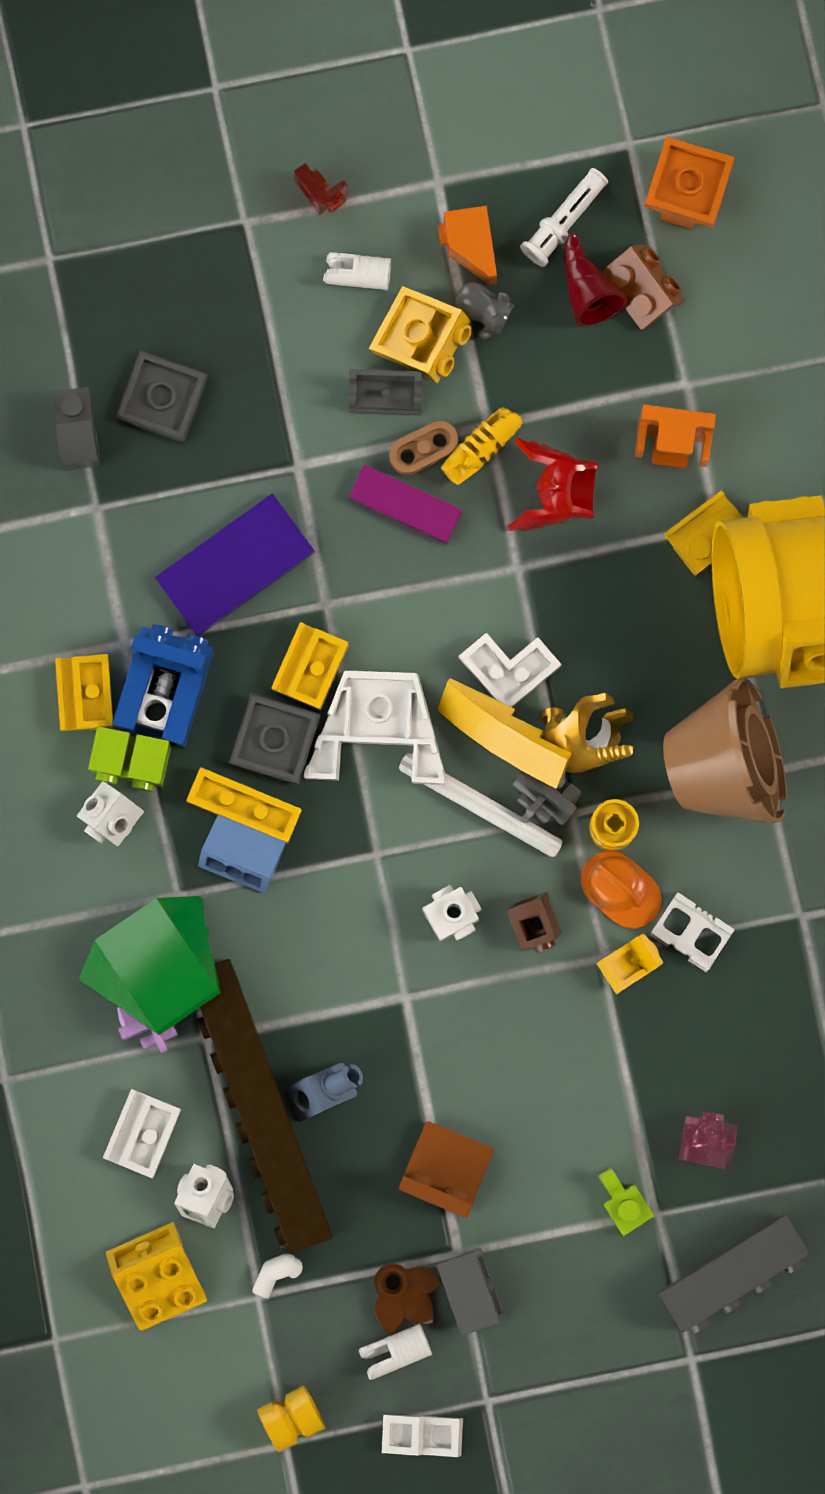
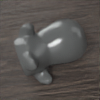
M476 282L463 285L454 301L455 307L461 309L470 320L484 324L483 329L479 332L481 339H488L494 334H500L515 306L510 302V297L507 293L500 292L498 298H496L492 291Z

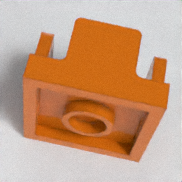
M666 136L644 207L660 212L659 220L689 230H694L695 224L713 228L735 157Z
M643 404L638 421L634 458L642 459L646 435L654 437L652 464L685 469L688 465V458L693 453L694 442H702L699 466L707 467L716 414Z

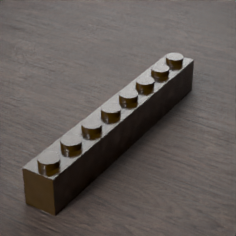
M229 958L215 963L221 993L200 1007L203 1017L198 1018L197 1021L204 1039L211 1038L216 1051L210 1053V1057L216 1073L224 1072L228 1087L222 1089L230 1109L237 1107L241 1121L235 1123L242 1144L249 1142L254 1156L248 1158L254 1177L255 1179L263 1178L267 1191L261 1193L266 1210L268 1214L275 1212L280 1226L274 1228V1232L280 1248L288 1247L290 1254L330 1240L333 1238L234 966Z

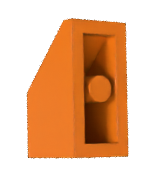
M487 206L445 211L444 223L438 224L440 246L447 245L449 257L489 286L496 285L497 272Z

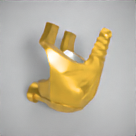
M607 693L585 696L576 704L568 717L563 714L561 708L551 707L542 710V721L546 722L542 739L572 753L565 772H585L609 762L624 759L633 754L634 746H618L621 739L618 727L624 723L634 721L633 713L626 708L606 713L602 717L601 731L597 736L588 741L585 738L586 728L593 711L615 703L614 699Z

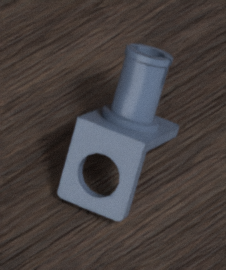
M339 1063L285 1088V1093L298 1121L302 1122L326 1109L356 1097L357 1091L355 1088L362 1084L363 1074L356 1065L350 1064L345 1067L343 1063ZM299 1090L303 1091L308 1097V1110L302 1107L299 1102Z

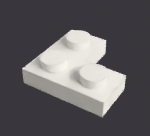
M487 633L459 655L462 663L491 697L510 707L515 706L562 665L538 637L511 660Z

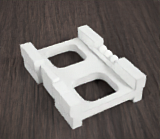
M677 892L649 936L666 947L670 944L673 945L674 949L689 956L687 961L707 972L735 929L718 918L713 920L711 914L707 916L706 911L701 912L702 909L700 907L695 908L696 904ZM673 908H678L690 916V923L682 935L679 936L667 930L663 925ZM705 928L712 930L721 937V943L711 956L705 955L694 946L696 939Z

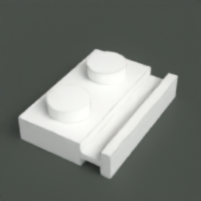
M131 1089L103 1158L154 1178L182 1109Z

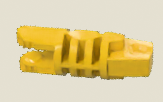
M504 407L496 410L477 429L475 428L472 434L465 438L463 443L456 447L441 466L444 474L453 483L459 485L480 470L483 464L488 462L500 448H503L505 443L521 428V424H523L521 416Z

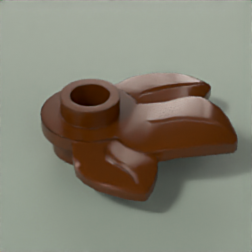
M391 1263L382 1266L377 1271L374 1286L379 1296L375 1303L374 1311L378 1322L389 1334L396 1332L403 1318L416 1324H431L433 1322V1305L428 1293L434 1291L441 1282L431 1270L421 1266L405 1269L399 1264ZM396 1275L400 1279V1285L396 1289H390L386 1286L385 1281L388 1276Z

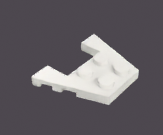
M344 671L327 713L329 716L321 735L318 736L311 761L304 771V778L306 780L339 781L342 743L414 746L411 782L413 784L447 785L444 767L419 675L417 673Z

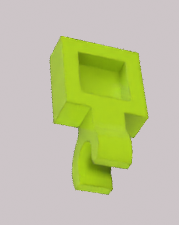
M611 1168L598 1175L611 1196V1199L604 1202L603 1206L623 1236L654 1217L635 1184L624 1189Z

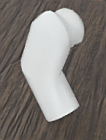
M282 1254L267 1260L261 1268L252 1292L269 1299L276 1280L287 1276L291 1278L298 1277L303 1269L302 1262L292 1254Z

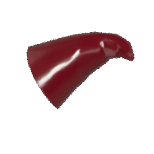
M575 233L569 235L564 248V264L574 321L580 327L596 325L621 312L628 303L627 296L586 257L578 235Z

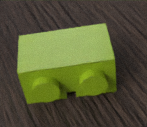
M97 726L88 770L96 774L95 780L117 784L118 779L132 781L131 787L134 789L152 792L154 786L163 788L172 745L167 740L142 735L133 737L128 732Z

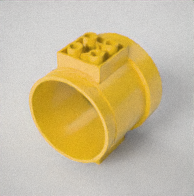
M822 495L800 496L794 499L777 501L766 500L749 504L747 518L718 521L714 527L711 562L714 604L720 640L728 667L736 679L776 674L780 689L825 683V506Z

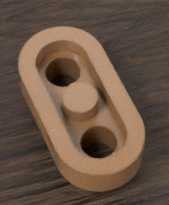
M436 421L398 439L391 446L389 453L392 468L399 474L413 475L448 458L458 444V435L455 428L447 422ZM442 436L446 439L447 443L443 447H436L433 444L434 438ZM405 452H410L414 455V460L411 463H404L400 458L401 455Z

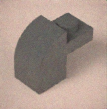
M82 387L53 391L56 417L55 427L64 470L100 467L98 437L94 426L90 388Z

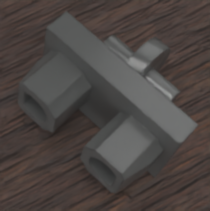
M523 771L519 773L517 779L511 785L521 795L517 802L527 809L521 818L526 823L533 816H536L544 824L551 819L562 828L577 809L575 804L581 795V791L572 783L565 782L557 791L552 786Z

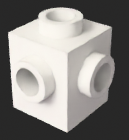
M102 781L93 795L86 800L77 817L88 825L84 831L101 844L107 839L118 847L131 832L132 827L144 811L123 794Z
M451 885L432 895L434 902L422 908L439 942L453 935L458 941L474 932L476 929L473 924L479 921L476 913L482 910L472 891L465 894L462 887L453 890ZM455 907L459 909L461 915L458 918H450L447 915V910Z
M193 1164L189 1174H184L177 1189L178 1196L174 1204L181 1216L215 1229L222 1212L226 1213L229 1210L234 1198L233 1188L226 1177L227 1174L212 1165H207L206 1168Z

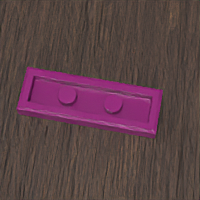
M367 465L363 466L349 495L350 500L445 544L448 543L462 514V509Z

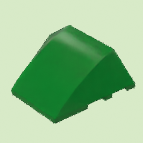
M200 896L155 898L95 939L79 977L80 982L88 988L94 989L110 1003L113 1002L122 1008L129 1016L157 1035L174 1026L221 993L214 956L210 951L209 930L205 924L203 914V899Z

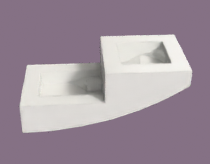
M384 1415L382 1453L460 1457L463 1418Z

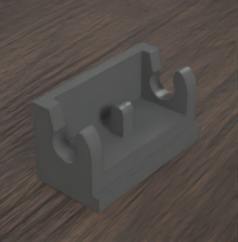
M350 369L349 413L421 416L422 372Z
M481 1248L437 1264L461 1336L498 1324L506 1319Z

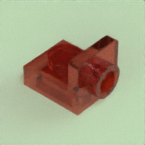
M304 163L294 170V182L319 215L326 210L331 213L346 202L347 199L345 197L348 195V185L344 180L326 191L325 189L328 188V184L317 169L312 172L308 165Z

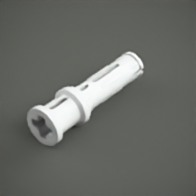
M591 168L585 178L569 194L552 217L542 219L539 223L540 228L528 242L524 241L520 245L522 252L537 265L545 267L548 264L547 258L555 248L567 241V231L604 186L609 183L607 178L600 171ZM584 192H586V195L581 199V201L576 205V207L570 212V209L572 208V206L577 202V200L582 196V194H583ZM547 238L545 244L542 247H540L543 241Z

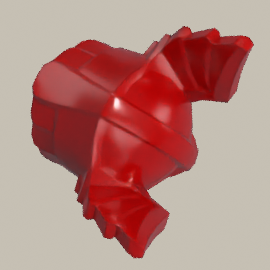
M517 437L514 443L530 460L547 464L536 483V491H538L543 508L525 511L519 518L508 525L509 531L541 529L546 525L561 524L570 518L593 519L595 514L593 512L595 475L598 468L597 462L575 459L567 452L552 449L547 444L541 445L534 440L528 442Z

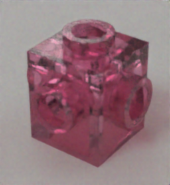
M703 1111L701 1118L686 1116L678 1160L730 1170L738 1126L723 1123L724 1115Z

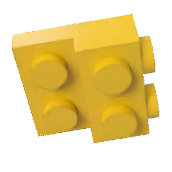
M402 286L369 349L375 355L402 365L407 371L422 372V378L438 384L441 376L447 377L454 367L453 354L458 345H464L469 340L471 335V326L469 324L471 321L461 309Z

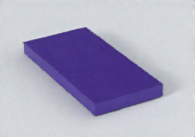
M272 493L158 574L155 579L196 636H200L312 556L315 550Z

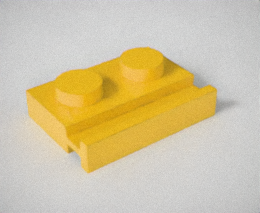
M721 490L665 532L663 536L666 540L668 539L674 547L673 549L696 577L712 565V538L716 523L721 520L743 517Z
M300 622L271 689L321 711L349 647V642Z
M99 654L75 656L72 658H55L60 731L97 729V726L114 728L112 724L114 714L109 655Z

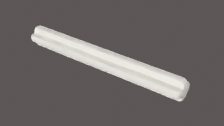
M407 753L399 765L400 771L412 777L413 754ZM446 773L447 785L424 784L550 857H555L563 842L560 838L530 821L526 823L518 814Z

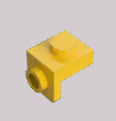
M642 933L596 964L614 992L618 994L661 966L663 961L655 944Z

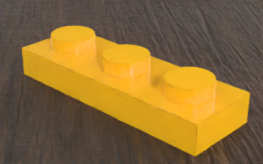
M201 767L186 800L192 805L275 837L287 844L302 812V809Z

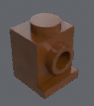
M548 891L516 902L507 909L522 951L533 947L535 952L549 949L556 945L555 939L562 934L549 901ZM534 917H540L543 928H537L534 925Z

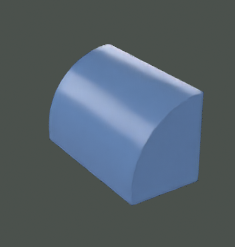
M218 815L201 850L198 867L266 894L286 842Z

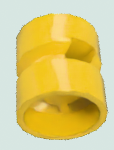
M618 799L607 800L600 804L591 816L589 823V833L593 842L601 849L607 851H618L627 847L636 836L639 828L638 814L635 809L626 801Z
M304 1385L286 1394L285 1402L281 1403L274 1400L257 1409L261 1422L278 1453L297 1444L299 1435L309 1438L326 1429L319 1411Z

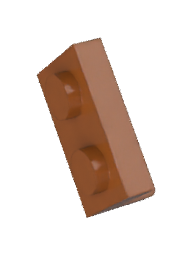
M644 244L629 247L601 271L627 296L628 303L625 309L641 330L647 329L671 308L680 306L685 301L680 294L682 290L678 282L672 276L666 275L659 265L661 261L657 253Z

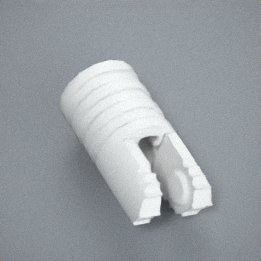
M330 252L327 255L326 262L332 268L327 269L326 273H324L323 281L326 284L388 290L391 258Z
M421 1324L359 1349L361 1358L365 1359L373 1358L390 1351L392 1356L368 1368L369 1380L376 1379L432 1355Z

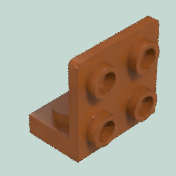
M427 1121L398 1190L468 1218L472 1203L494 1149Z

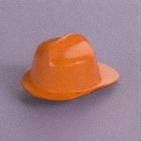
M614 851L598 853L587 861L581 875L583 892L612 921L622 927L636 929L647 926L655 920L661 909L662 896L659 886L641 867L629 857Z

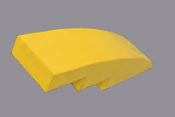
M451 678L447 681L437 709L439 713L463 733L514 767L554 788L559 786L571 758V752L541 739L544 731L513 717L514 708Z

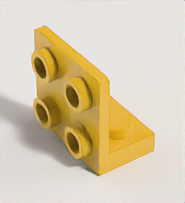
M174 1221L106 1251L111 1275L138 1329L141 1331L207 1301L206 1294L184 1251L180 1234Z

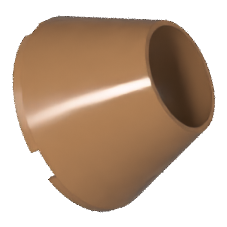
M747 678L734 680L665 734L663 742L665 766L673 793L685 810L773 824L781 822L786 813L785 809L780 810V800L787 799L785 769L770 715L763 717L757 704L758 701H762V696L755 685Z

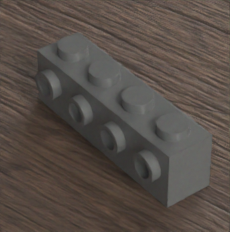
M782 1214L663 1288L657 1294L680 1331L684 1333L690 1330L693 1335L711 1324L708 1317L719 1310L725 1315L739 1307L743 1303L740 1297L753 1290L755 1295L772 1286L774 1284L772 1277L784 1270L789 1275L804 1266L806 1262L803 1258L809 1255L810 1252L787 1215Z

